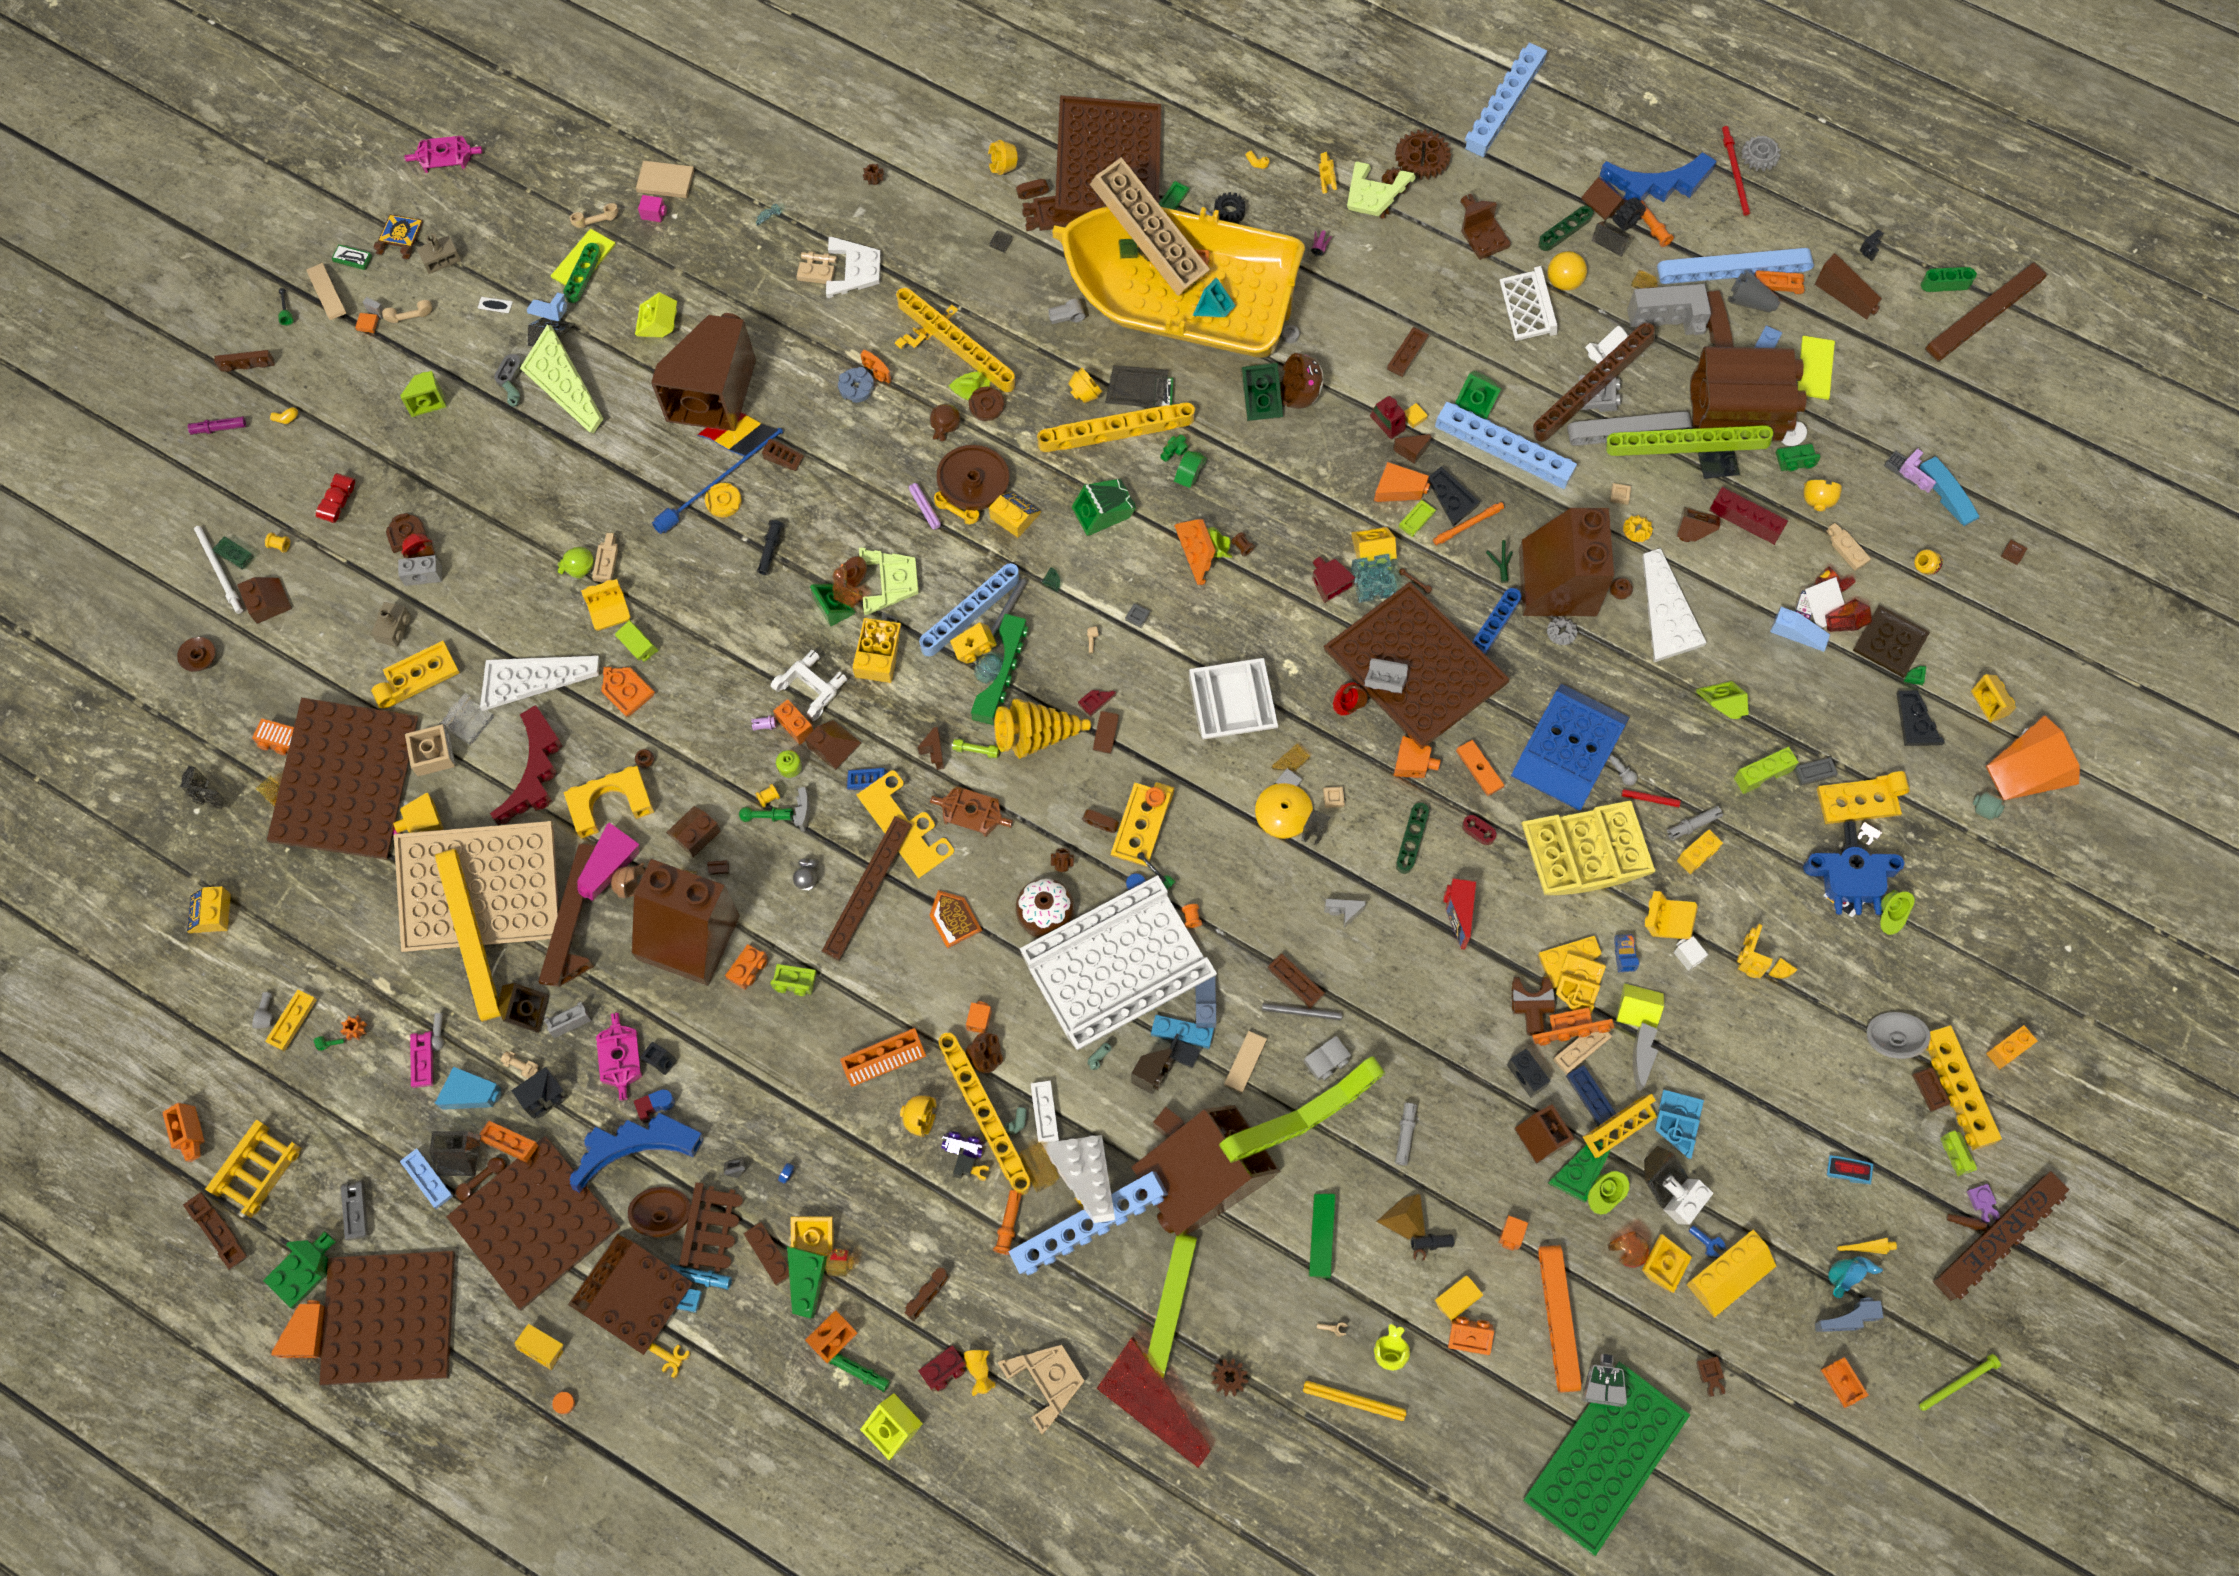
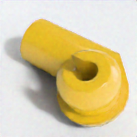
M291 407L281 414L272 412L270 419L271 421L289 424L297 417L298 410Z

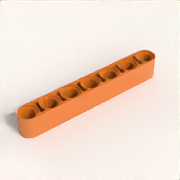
M1561 1245L1539 1246V1262L1557 1389L1559 1393L1581 1391V1378Z

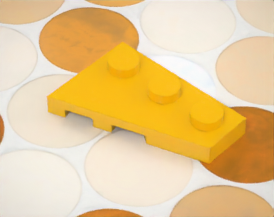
M1595 936L1539 952V959L1546 976L1551 980L1553 990L1557 988L1567 952L1591 960L1601 956L1602 953Z

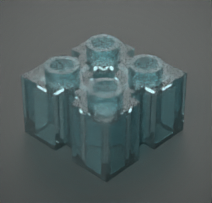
M1389 554L1374 556V561H1368L1367 557L1352 560L1351 573L1355 577L1356 594L1359 603L1372 601L1376 595H1380V599L1389 598L1396 592L1397 585L1394 573H1391L1392 565Z

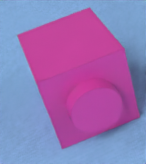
M642 195L638 211L643 220L662 222V218L667 212V206L664 205L663 198Z

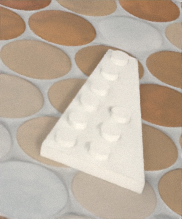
M1102 1135L1041 1143L1043 1152L1047 1153L1050 1162L1057 1167L1062 1179L1070 1190L1074 1191L1075 1197L1078 1201H1081L1084 1210L1094 1223L1115 1220Z

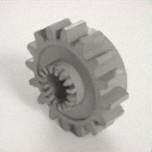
M1767 136L1751 137L1750 141H1746L1741 153L1743 154L1741 158L1745 159L1744 164H1750V169L1755 167V171H1758L1761 168L1765 172L1766 168L1771 170L1773 166L1777 165L1781 156L1779 154L1781 149L1778 148V143H1775L1773 139Z

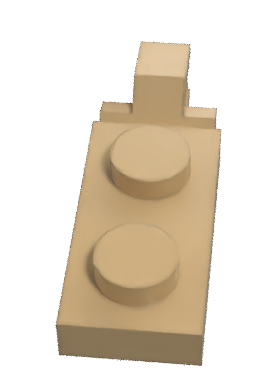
M1836 523L1829 526L1827 533L1831 536V545L1854 571L1871 561L1867 553L1846 530H1842Z
M606 533L605 542H601L598 545L592 576L593 581L605 582L613 579L618 553V544H615L616 537H614V533Z

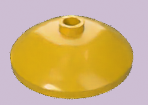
M1288 783L1274 784L1266 788L1259 795L1255 806V816L1259 826L1267 834L1281 839L1300 835L1309 826L1313 815L1312 802L1307 793L1300 787ZM1286 804L1288 808L1283 809L1281 805Z

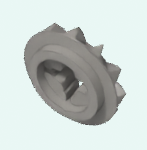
M1564 616L1562 618H1555L1549 623L1547 628L1548 637L1558 645L1572 643L1578 632L1576 624H1573L1571 619H1565ZM1563 627H1566L1565 632L1558 635L1560 630L1559 628L1562 629Z

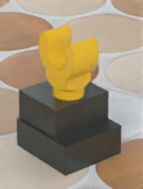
M959 1154L953 1171V1177L961 1179L962 1175L970 1177L973 1174L979 1180L986 1181V1177L981 1176L980 1171H989V1167L984 1165L980 1167L974 1166V1158Z

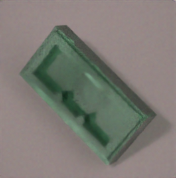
M225 536L212 549L216 554L241 570L254 557L252 553Z

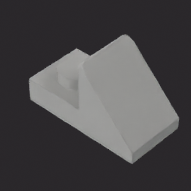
M1326 899L1324 913H1329L1333 916L1344 914L1343 928H1345L1364 911L1365 901Z

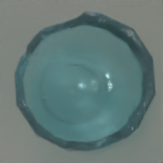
M983 655L974 666V675L977 680L987 684L996 679L1003 663L996 655Z

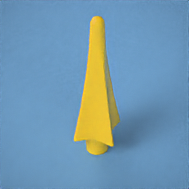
M1888 1238L1837 1247L1839 1251H1861L1887 1254V1252H1890L1889 1250L1897 1249L1896 1242H1888Z

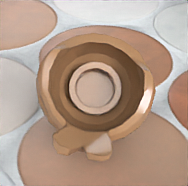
M644 863L636 867L626 866L618 868L613 874L611 887L619 898L634 896L638 887L637 876L644 874Z

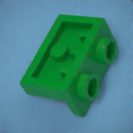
M1812 444L1781 448L1775 452L1781 471H1795L1800 468L1810 469L1815 467L1821 458L1820 454H1815Z

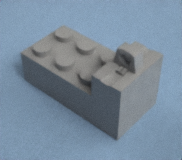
M1705 284L1634 289L1627 308L1631 327H1639L1643 323H1650L1655 326L1683 323L1685 335L1705 334L1706 325L1711 316Z

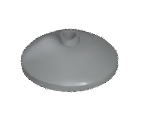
M1889 1012L1871 1020L1867 1027V1040L1877 1052L1885 1056L1906 1059L1918 1056L1928 1048L1930 1031L1925 1023L1915 1016L1901 1012Z

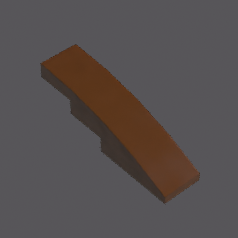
M1720 290L1707 292L1711 316L1706 328H1709L1711 344L1714 347H1734Z

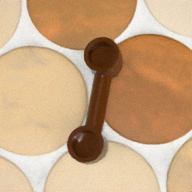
M499 1157L490 1159L487 1167L467 1184L462 1183L458 1185L456 1189L457 1198L462 1202L466 1201L474 1194L473 1188L492 1173L498 1175L507 1167V1163Z

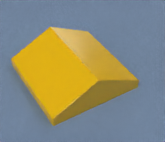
M791 1216V1246L831 1258L834 1244L833 1216Z
M1660 1234L1642 1271L1650 1281L1674 1293L1692 1257L1663 1234Z

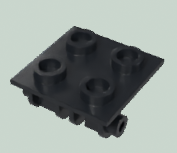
M1734 451L1697 452L1704 479L1740 475Z

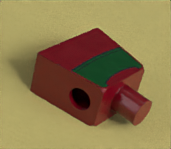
M1387 396L1374 406L1370 417L1391 440L1405 431V412L1394 398Z

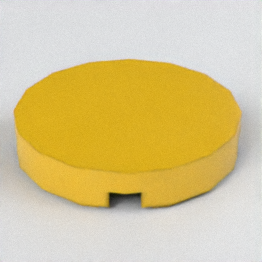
M729 483L713 485L710 488L711 490L705 495V504L708 511L717 517H729L735 514L741 506L742 498L739 490Z

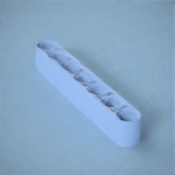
M1011 563L1003 566L923 634L919 641L923 655L928 657L935 655L950 640L960 634L1015 587L1019 582L1018 567ZM995 585L1001 586L999 588H994ZM987 597V599L981 600L980 598ZM969 608L974 609L973 611H970V612L966 611V610L969 609ZM954 620H960L958 623H953ZM940 632H946L944 635H939ZM928 643L933 644L930 647H925V645Z

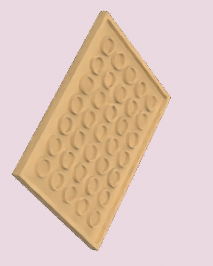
M552 821L394 834L401 952L459 947L435 859V854L454 848L457 850L483 945L551 939L559 913Z

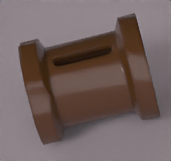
M1240 532L1231 540V543L1237 546L1241 551L1240 554L1244 557L1254 550L1255 545L1247 540L1244 532Z

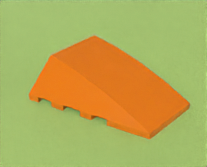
M2042 716L2036 724L2027 729L2020 738L2016 739L2011 743L2012 745L2003 750L1986 765L2003 800L2079 784L2080 765L2063 731L2046 716Z

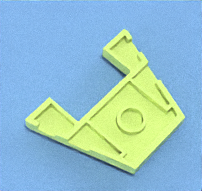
M1355 162L1347 207L1351 211L1379 216L1394 201L1393 198L1398 193H1402L1406 189L1405 186L1416 178L1414 173L1400 170L1393 185L1365 180L1371 170L1370 165Z
M859 548V556L866 561L867 565L880 564L882 595L863 597L864 615H869L919 594L916 559L914 557L893 553L890 555L877 550L869 551L866 548Z

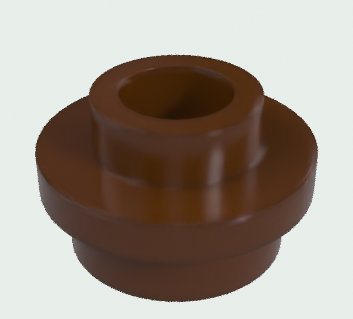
M639 750L635 755V762L639 767L647 768L653 764L654 755L650 750ZM644 757H648L646 761H642Z

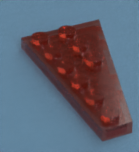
M1133 1336L1096 1389L1199 1468L1212 1449L1198 1428H1195L1186 1411L1176 1401L1177 1398L1159 1372L1153 1368L1148 1360L1149 1358L1145 1352H1142Z

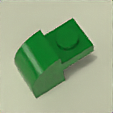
M1187 450L1179 464L1174 482L1191 488L1197 481L1200 469L1206 464L1207 457H1204L1200 452Z

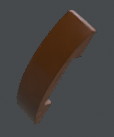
M199 1192L183 1204L191 1218L198 1223L216 1248L217 1254L228 1270H231L248 1257L232 1230L202 1192Z

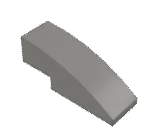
M1644 1023L1638 1028L1633 1048V1074L1636 1088L1639 1091L1644 1088L1658 1053L1657 1049L1651 1047L1658 1029Z

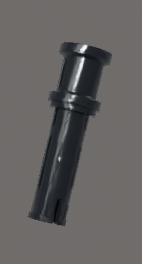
M769 520L768 533L764 536L766 542L757 572L761 575L769 574L775 548L781 541L780 534L785 525L777 520Z

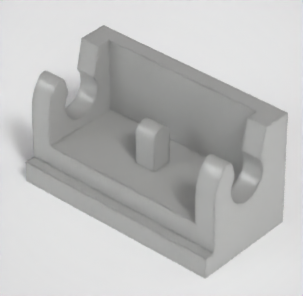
M581 1001L577 1003V1006L550 1019L548 1017L544 1019L548 1026L547 1029L553 1038L559 1037L591 1021Z

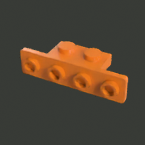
M1588 1007L1550 1015L1552 1031L1532 1035L1535 1044L1544 1046L1555 1040L1561 1042L1568 1041L1574 1036L1587 1037L1594 1032L1607 1033L1615 1027L1612 1019L1592 1023Z

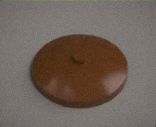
M965 445L951 450L942 458L936 473L937 487L943 498L953 506L964 510H983L989 508L1000 495L1006 494L1009 486V470L1004 459L992 449L980 445Z

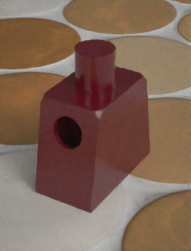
M1320 556L1313 561L1316 569L1313 571L1312 580L1324 603L1354 587L1355 577L1336 559L1326 563Z

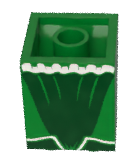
M1115 479L1084 485L1074 501L1072 509L1087 536H1090L1129 519L1136 506L1122 480Z

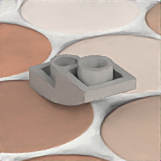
M805 787L798 788L799 796H796L799 807L795 808L796 815H793L795 826H799L801 832H804L809 820L810 806L807 790Z

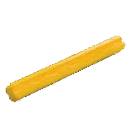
M1305 1381L1304 1393L1396 1420H1405L1407 1413L1405 1409L1311 1381Z

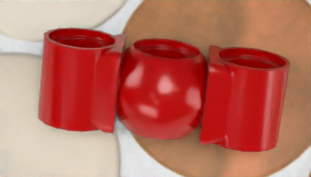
M336 473L330 483L331 488L327 489L324 499H322L317 507L316 517L336 523L341 513V508L345 506L347 497L349 498L354 489L355 479Z

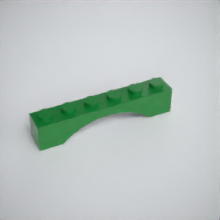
M1004 614L999 629L1000 638L1005 650L1002 668L993 683L983 692L976 695L971 710L972 720L993 726L996 710L1006 700L1007 692L1005 690L1007 686L1010 687L1011 673L1012 670H1016L1018 664L1017 655L1018 653L1021 654L1024 643H1022L1024 637H1027L1029 632L1026 619L1009 614Z

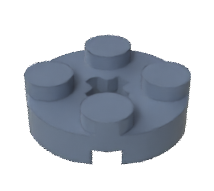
M863 367L849 369L839 375V392L844 399L847 398L852 400V402L865 401L871 396L872 390H874L873 378ZM854 383H860L858 388L852 385Z

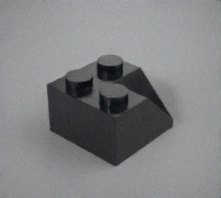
M547 1067L511 1090L522 1108L533 1119L544 1116L548 1109L552 1106L560 1105L565 1100L564 1098L568 1096L557 1078Z

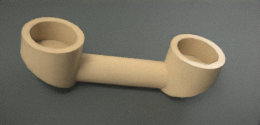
M614 203L606 204L603 208L604 213L584 218L582 213L575 212L570 216L571 224L578 228H584L586 225L596 222L613 220L618 214L617 205Z
M421 300L417 303V310L397 314L396 309L385 308L382 311V315L386 321L398 323V321L427 316L432 311V304L428 300Z

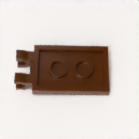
M1055 196L1033 198V203H1022L1023 217H1026V231L1034 230L1036 227H1039V231L1051 230L1054 228V225L1065 228L1068 223L1082 216L1055 213Z

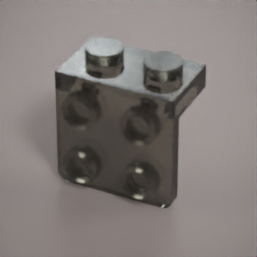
M188 766L182 775L180 785L186 792L185 794L191 797L194 803L199 805L207 803L217 809H222V807L229 808L230 803L219 792L207 789L209 780L196 767Z

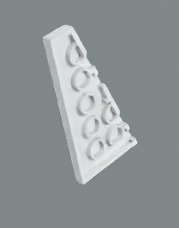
M1661 548L1644 553L1642 561L1646 580L1645 589L1648 599L1649 626L1652 635L1653 662L1705 646L1707 642Z
M599 656L486 660L480 708L482 711L599 676Z

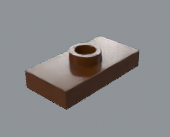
M1933 1067L1912 1075L1930 1112L1951 1104Z

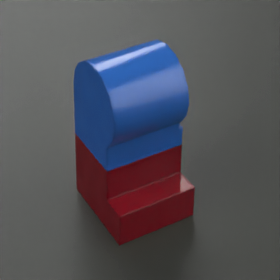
M663 1089L636 1099L633 1102L640 1120L645 1123L651 1120L649 1115L673 1108L675 1098L668 1090Z

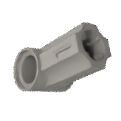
M1077 298L1069 300L1065 305L1048 309L1052 324L1068 320L1080 322L1085 318L1081 300Z

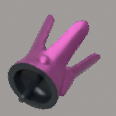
M1325 230L1321 232L1319 238L1315 231L1314 244L1311 248V252L1315 256L1324 255L1326 246L1332 236H1329L1327 241L1323 243Z

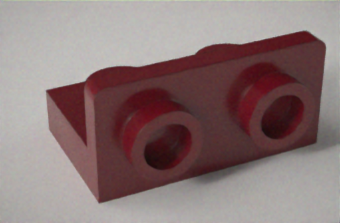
M952 1345L919 1369L918 1372L932 1392L936 1390L940 1392L948 1386L947 1382L953 1377L955 1379L961 1377L966 1372L964 1369L967 1366Z

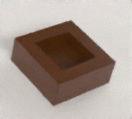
M2010 540L2000 557L2018 565L2028 548Z

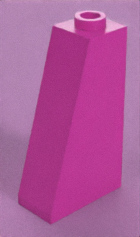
M609 822L577 881L579 894L593 901L611 883L612 876L616 870L626 867L639 854L640 844Z

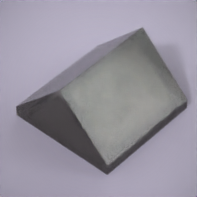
M1607 221L1597 223L1592 237L1593 242L1621 257L1635 239V236Z

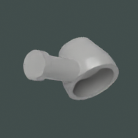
M262 993L259 1008L256 1009L253 1017V1028L262 1029L272 1026L274 1015L267 1012L270 999L273 996L271 993Z

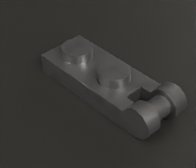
M363 1180L356 1181L352 1185H349V1183L341 1185L344 1235L347 1241L368 1237L364 1193L365 1184ZM356 1192L355 1197H350L351 1193Z

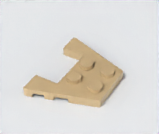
M1062 1345L998 1362L1008 1380L1027 1368L1050 1404L1031 1417L1041 1435L1047 1431L1085 1382Z

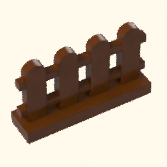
M695 1182L679 1266L688 1268V1264H694V1269H699V1265L714 1267V1272H720V1268L727 1269L730 1267L731 1259L723 1255L724 1248H732L734 1246L735 1239L733 1236L727 1235L728 1227L735 1228L739 1223L738 1217L731 1214L732 1207L738 1208L743 1203L742 1197L735 1194V1190L730 1189V1193L714 1191V1186H709V1190L704 1189V1183ZM701 1202L706 1203L705 1210L700 1209ZM711 1204L727 1206L726 1213L710 1211ZM697 1223H702L701 1230H695ZM707 1224L722 1226V1234L707 1232ZM693 1243L698 1244L697 1251L691 1250ZM703 1245L719 1247L718 1254L702 1252Z

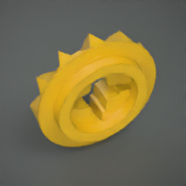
M1631 515L1623 525V532L1631 541L1644 542L1652 535L1653 528L1651 522L1646 517ZM1641 524V529L1635 533L1636 526Z

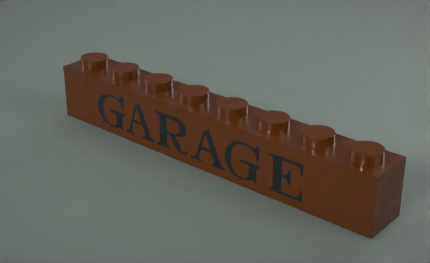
M2052 1171L2043 1175L1954 1260L1933 1283L1950 1301L1956 1298L1959 1300L1964 1298L1969 1293L1967 1288L1971 1284L1976 1286L1983 1279L1981 1275L1985 1271L1988 1273L1997 1266L1995 1261L1999 1257L2004 1259L2011 1252L2009 1248L2013 1244L2017 1246L2025 1239L2023 1234L2027 1230L2032 1232L2039 1225L2037 1221L2041 1217L2043 1219L2048 1217L2053 1212L2051 1207L2054 1204L2060 1205L2067 1198L2065 1194L2070 1189Z

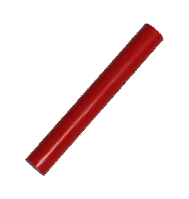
M1623 789L1621 794L1622 797L1678 808L1681 800L1626 789Z

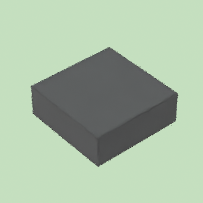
M1134 603L1126 615L1125 621L1142 628L1150 615V611Z

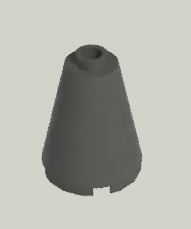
M1744 270V274L1741 273L1731 289L1733 295L1732 297L1728 296L1727 300L1731 304L1771 313L1772 310L1776 311L1780 304V301H1778L1779 297L1747 270Z

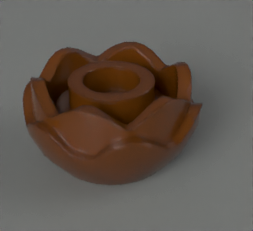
M1616 578L1612 581L1610 593L1614 598L1623 600L1632 595L1633 586L1628 579Z

